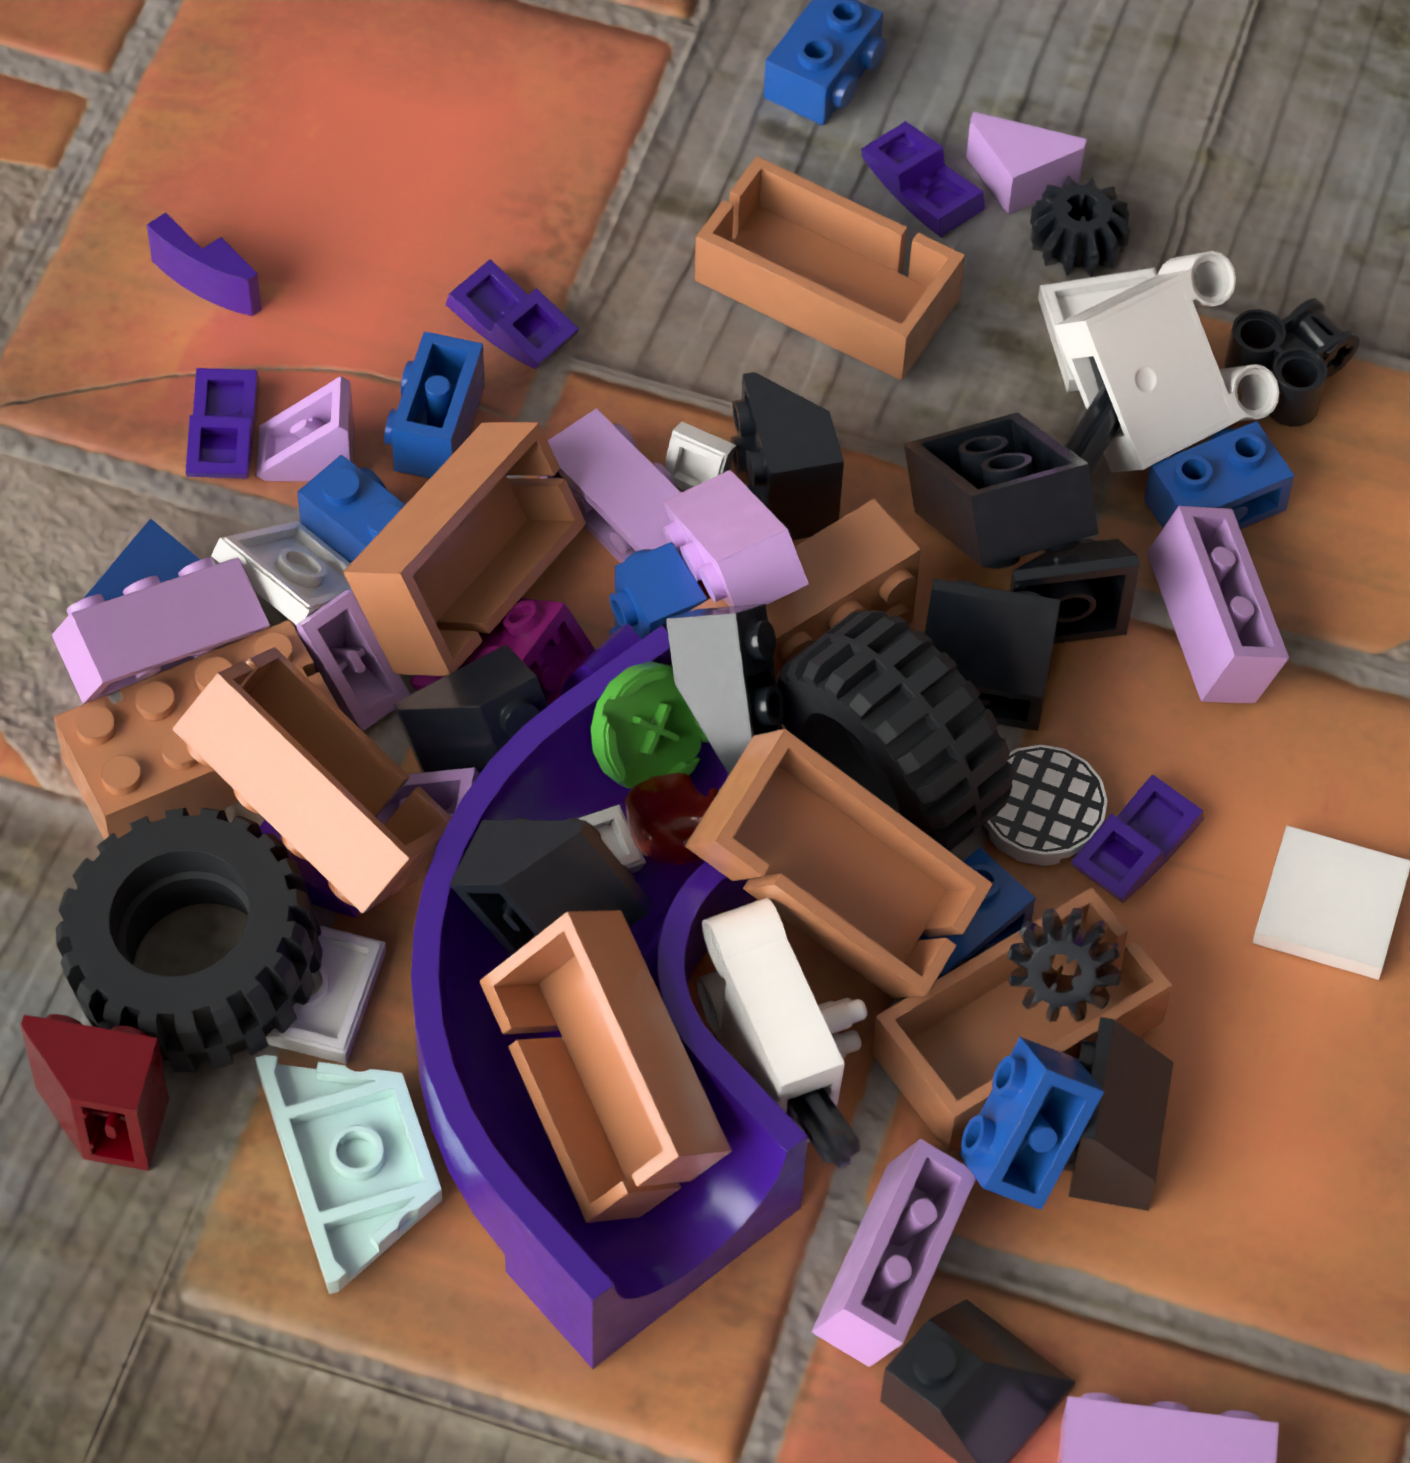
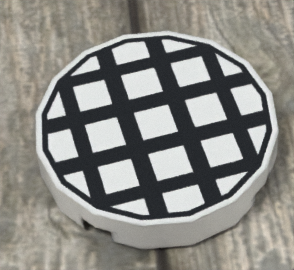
M1041 744L1017 748L1011 751L1007 761L1013 765L1012 790L1006 806L984 824V827L989 832L988 838L1003 853L1019 862L1049 866L1060 864L1061 859L1077 855L1104 822L1108 799L1102 779L1086 760L1067 749Z

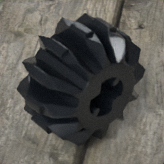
M1069 175L1062 184V188L1047 185L1045 192L1042 193V199L1037 200L1035 206L1032 207L1030 224L1032 225L1030 240L1033 250L1043 252L1042 257L1044 258L1045 266L1061 263L1063 264L1066 276L1075 268H1082L1090 277L1098 269V265L1109 268L1113 267L1114 262L1118 259L1119 252H1124V247L1128 245L1130 229L1128 228L1130 215L1128 203L1117 201L1118 196L1116 195L1115 186L1100 190L1097 188L1093 176L1083 185L1077 184Z
M1080 908L1072 909L1067 924H1062L1059 914L1055 909H1046L1042 916L1043 928L1036 923L1026 921L1019 931L1024 943L1012 944L1008 951V959L1014 964L1019 965L1010 973L1008 978L1010 986L1018 988L1030 987L1022 1001L1025 1009L1036 1007L1041 1000L1049 1003L1046 1018L1050 1022L1057 1021L1062 1006L1068 1007L1071 1016L1077 1022L1085 1019L1087 1002L1094 1007L1105 1008L1110 999V995L1105 987L1118 986L1122 976V971L1110 964L1119 958L1121 953L1120 945L1114 942L1099 943L1107 930V925L1102 920L1093 923L1088 930L1081 927L1083 910ZM1056 955H1067V964L1073 959L1078 962L1074 975L1061 974L1063 966H1060L1057 971L1052 968Z

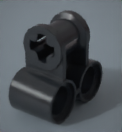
M1316 298L1303 302L1283 320L1272 312L1262 309H1252L1240 313L1233 322L1227 348L1225 368L1256 364L1266 367L1273 373L1278 382L1279 398L1274 411L1269 415L1278 423L1290 427L1308 424L1317 416L1326 377H1330L1341 370L1351 360L1360 344V338L1351 330L1343 332L1324 314L1325 306Z

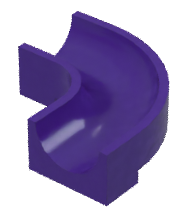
M663 626L654 630L561 695L526 723L488 762L461 799L439 840L423 884L413 935L411 983L419 1077L430 1125L446 1166L474 1216L505 1254L506 1273L592 1369L801 1208L808 1136L710 1033L699 1017L688 990L690 979L697 965L708 951L702 930L703 920L759 901L743 889L748 879L731 881L685 847L729 774L710 742L702 741L700 751L696 755L701 760L693 773L674 788L652 794L617 784L603 773L593 754L591 724L596 703L610 681L628 667L649 661L672 666L668 631ZM620 805L646 861L640 871L633 873L635 881L654 902L650 913L629 928L732 1152L693 1180L679 1182L681 1186L679 1190L641 1217L586 1223L508 1047L516 1040L562 1037L559 1030L556 1032L502 1034L479 981L511 955L449 884L482 820H514L516 818L530 820L578 819Z

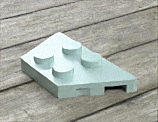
M263 1055L256 1057L259 1077L330 1295L342 1290L442 1201L441 1186L402 1073L377 1069L357 1072L348 1069L345 1065L318 1062L317 1069L279 1064L278 1056Z

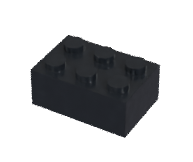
M1018 412L904 443L915 513L981 567L992 569L1009 567L1018 563L1020 556L1041 550L1047 552L1069 550L1078 544V540L1099 534L1089 463Z

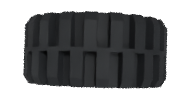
M884 611L853 612L782 667L776 684L784 698L785 708L781 723L787 731L937 843L951 851L1000 812L1008 802L1013 786L1014 771L1013 765L1007 761L1010 751L1006 740L999 736L996 729L998 723L991 710L986 709L980 701L978 690L970 680H965L956 669L957 664L946 652L941 653L932 645L931 638L921 630L914 631L909 628L906 620L898 616H888Z
M186 808L166 810V818L150 822L148 816L129 823L132 831L120 838H117L112 833L97 845L100 855L94 861L88 858L82 861L72 875L77 889L68 888L63 893L58 909L63 921L56 927V946L62 956L60 964L91 1026L110 1030L116 1026H129L145 1032L150 1037L157 1038L162 1065L164 1060L170 1061L175 1072L197 1071L198 1063L211 1061L213 1068L218 1069L234 1064L232 1055L248 1049L250 1055L253 1056L269 1046L266 1036L274 1028L282 1034L295 1022L297 1016L293 1006L295 1003L301 1005L308 1003L316 986L311 973H316L321 968L323 950L318 937L322 932L318 916L295 860L290 859L285 845L274 834H262L259 824L244 816H235L231 823L228 821L224 810L201 808L200 816H189ZM213 903L233 907L248 915L244 931L235 946L222 959L206 969L182 976H160L145 972L133 965L137 949L147 932L159 920L178 909L195 904Z

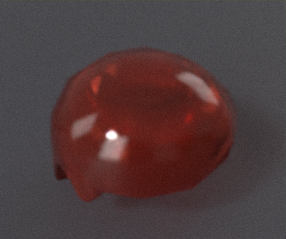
M685 773L653 776L636 784L624 799L633 844L642 854L660 863L682 865L700 860L699 856L685 846L717 796L718 790L711 788L708 795L701 794L694 787L690 776Z

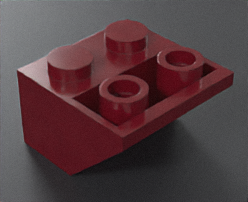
M24 1014L20 1027L35 1087L82 1158L149 1171L169 1102L158 1039L129 1026H116L110 1030L83 1025L78 1020L61 1014H51L45 1018Z

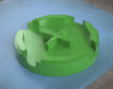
M649 661L628 667L610 681L596 703L591 724L593 754L603 773L617 784L640 792L654 794L674 788L693 773L701 760L696 755L700 751L702 741L708 743V739L676 687L673 667L671 665Z

